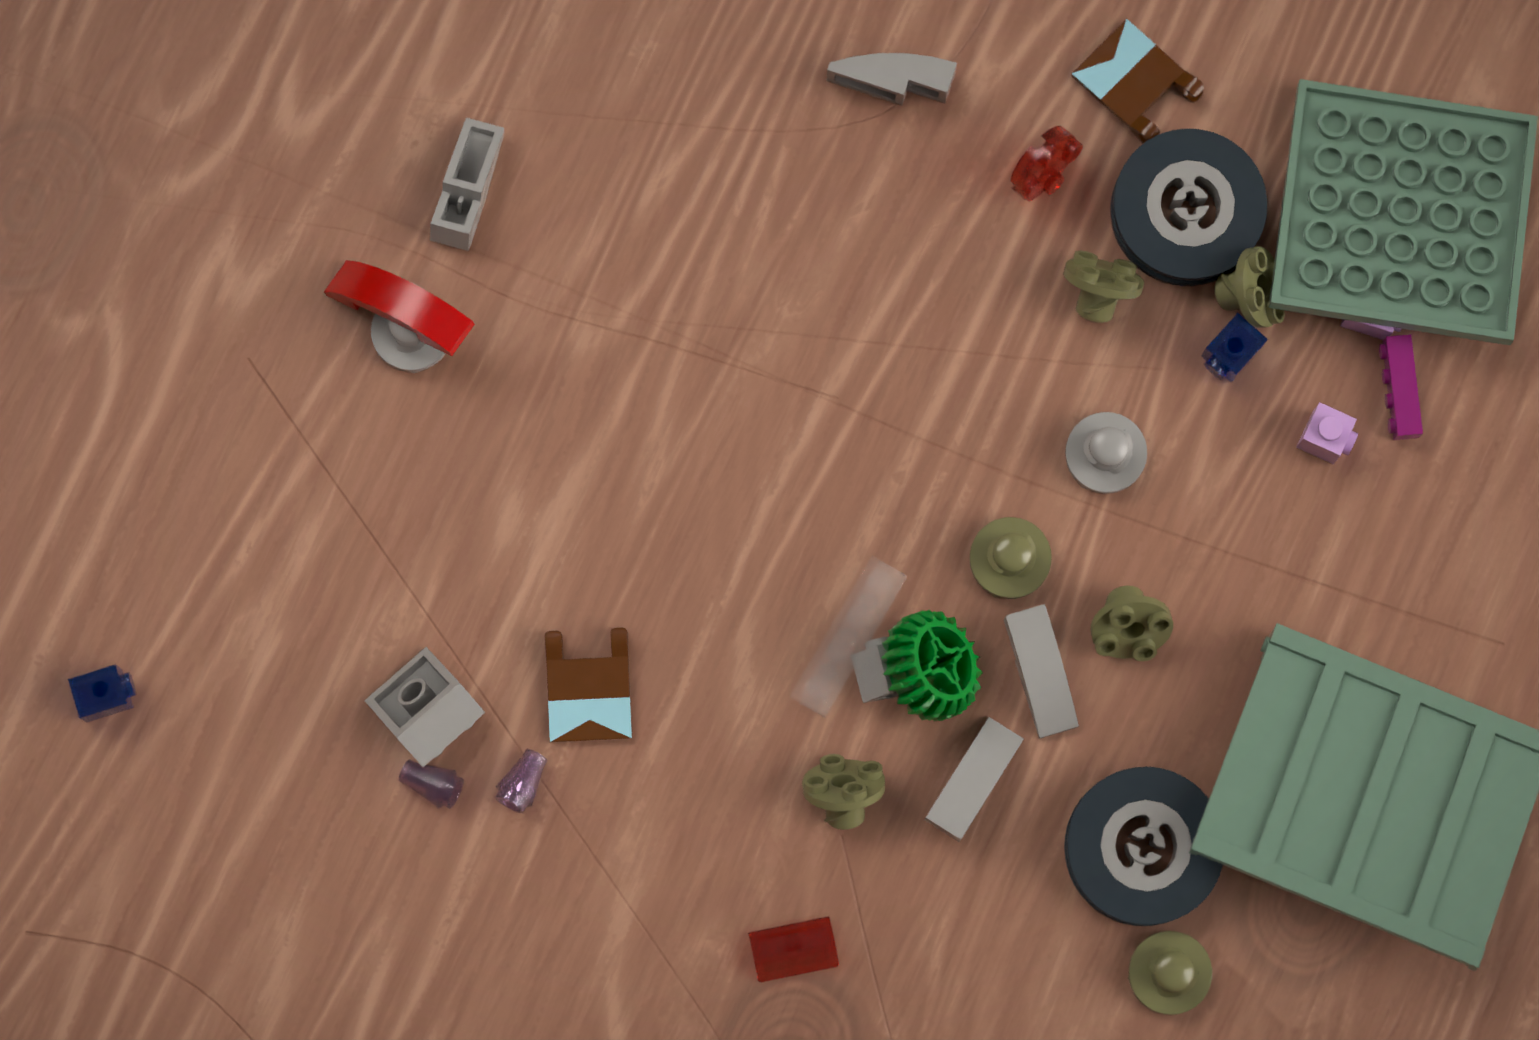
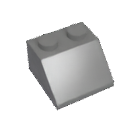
M427 647L420 651L365 700L368 706L422 767L433 758L439 756L444 748L464 731L471 728L475 721L485 713L460 682Z

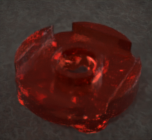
M1055 126L1042 134L1041 137L1046 142L1038 150L1031 145L1013 170L1010 182L1015 186L1011 188L1028 202L1043 192H1046L1048 195L1055 193L1064 182L1063 171L1069 163L1079 156L1083 149V145L1063 126Z

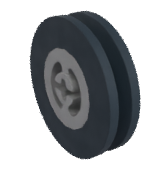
M1201 129L1168 131L1142 144L1123 166L1111 197L1110 217L1112 228L1123 253L1131 262L1137 265L1138 269L1148 276L1161 282L1178 286L1208 284L1216 281L1222 273L1233 272L1236 269L1241 253L1247 248L1255 247L1262 234L1267 217L1266 188L1253 160L1233 141L1222 135ZM1195 185L1204 188L1213 198L1215 204V222L1206 229L1200 228L1199 224L1209 206H1203L1208 196L1203 189ZM1171 186L1177 187L1178 191L1169 205V209H1173L1169 218L1182 231L1170 225L1164 217L1161 208L1162 194ZM1184 200L1189 201L1190 207H1196L1193 215L1188 214L1187 208H1181Z
M1157 767L1124 769L1105 777L1085 793L1074 808L1065 834L1064 850L1066 865L1071 880L1080 895L1102 915L1114 921L1133 926L1164 924L1176 920L1198 907L1213 890L1223 867V864L1199 854L1196 856L1189 853L1209 800L1206 794L1184 776ZM1141 817L1146 821L1145 827L1138 828L1129 834L1128 838L1140 841L1147 836L1150 838L1149 845L1155 849L1162 850L1165 848L1164 838L1159 832L1160 826L1165 827L1171 835L1173 843L1172 858L1165 870L1159 874L1146 876L1143 868L1156 862L1161 856L1149 852L1141 857L1138 855L1140 848L1131 843L1124 845L1125 855L1130 861V866L1124 867L1118 859L1115 847L1117 833L1128 820Z

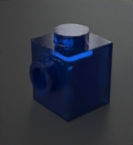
M1237 313L1205 348L1201 357L1206 360L1204 365L1211 374L1220 380L1225 377L1232 383L1263 349L1268 339Z
M116 664L68 679L79 718L86 723L134 708L131 697L136 696L137 693L130 672L123 673V670Z

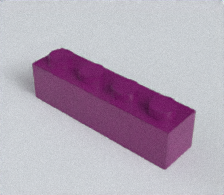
M1411 334L1386 336L1382 344L1379 345L1380 359H1384L1385 369H1382L1383 384H1387L1388 394H1385L1386 409H1390L1391 418L1388 419V431L1390 434L1393 433V440L1419 438L1423 434L1412 336Z

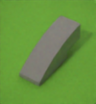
M876 53L853 56L830 62L827 69V81L899 105H903L907 91L945 103L955 76L957 63L932 56L909 53Z
M470 118L465 119L442 182L441 196L430 223V241L469 251L490 187L505 128Z
M1045 604L1006 615L1004 623L1039 739L1079 727L1067 677Z
M989 717L927 814L925 821L960 842L1024 738Z

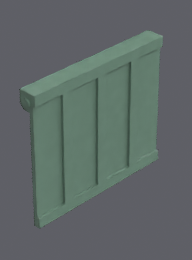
M1277 623L1269 637H1265L1260 651L1263 653L1259 669L1189 853L1196 856L1199 854L1467 965L1469 969L1476 971L1480 966L1492 925L1539 792V730Z

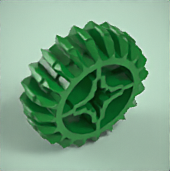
M922 610L903 617L892 629L888 630L889 637L882 643L887 652L880 658L887 664L888 669L882 675L890 678L892 685L888 691L897 692V704H907L909 715H919L921 721H943L960 715L964 710H967L971 703L976 701L975 693L981 689L976 679L983 674L976 666V662L981 657L974 654L972 646L975 641L967 640L965 637L966 627H957L955 617H945L943 611L931 612V610Z

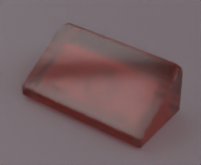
M829 916L748 932L759 982L835 968L839 965Z

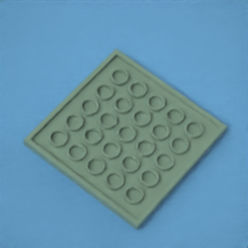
M1299 79L1296 90L1269 308L1511 346L1515 335L1538 116Z

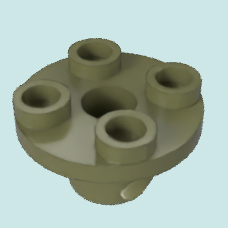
M1261 246L1245 249L1239 256L1236 271L1222 273L1218 276L1215 283V296L1220 307L1226 311H1239L1241 309L1245 319L1256 328L1270 327L1281 323L1285 317V310L1269 308L1275 259L1267 249Z
M1083 250L1075 251L1073 259L1066 262L1063 271L1064 277L1071 284L1081 289L1076 304L1077 313L1082 318L1096 323L1110 321L1113 318L1117 301L1119 299L1139 297L1144 287L1143 279L1136 274L1137 265L1124 259H1115L1114 262L1098 259L1095 254Z
M1004 517L988 523L978 532L970 550V567L974 578L985 591L997 598L1017 599L1033 593L1043 584L1051 567V548L1043 532L1033 523L1017 517Z
M1125 585L1109 593L1105 606L1094 616L1090 631L1096 652L1099 655L1148 661L1157 655V649L1171 636L1173 620L1169 608L1163 602L1144 596L1143 592L1135 586Z
M839 754L825 755L820 759V764L810 769L803 777V795L812 805L825 809L826 819L824 821L830 826L841 830L856 828L865 819V808L877 802L885 792L883 767L877 761L864 762L844 759Z
M1164 931L1149 936L1135 949L1129 963L1128 980L1133 993L1144 1006L1160 1014L1176 1015L1193 1009L1205 998L1212 982V965L1204 947L1193 937L1177 931Z

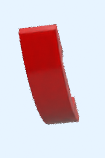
M346 260L324 290L326 296L355 310L363 307L416 333L421 342L450 356H453L475 325L473 320L425 289L393 273L362 262Z

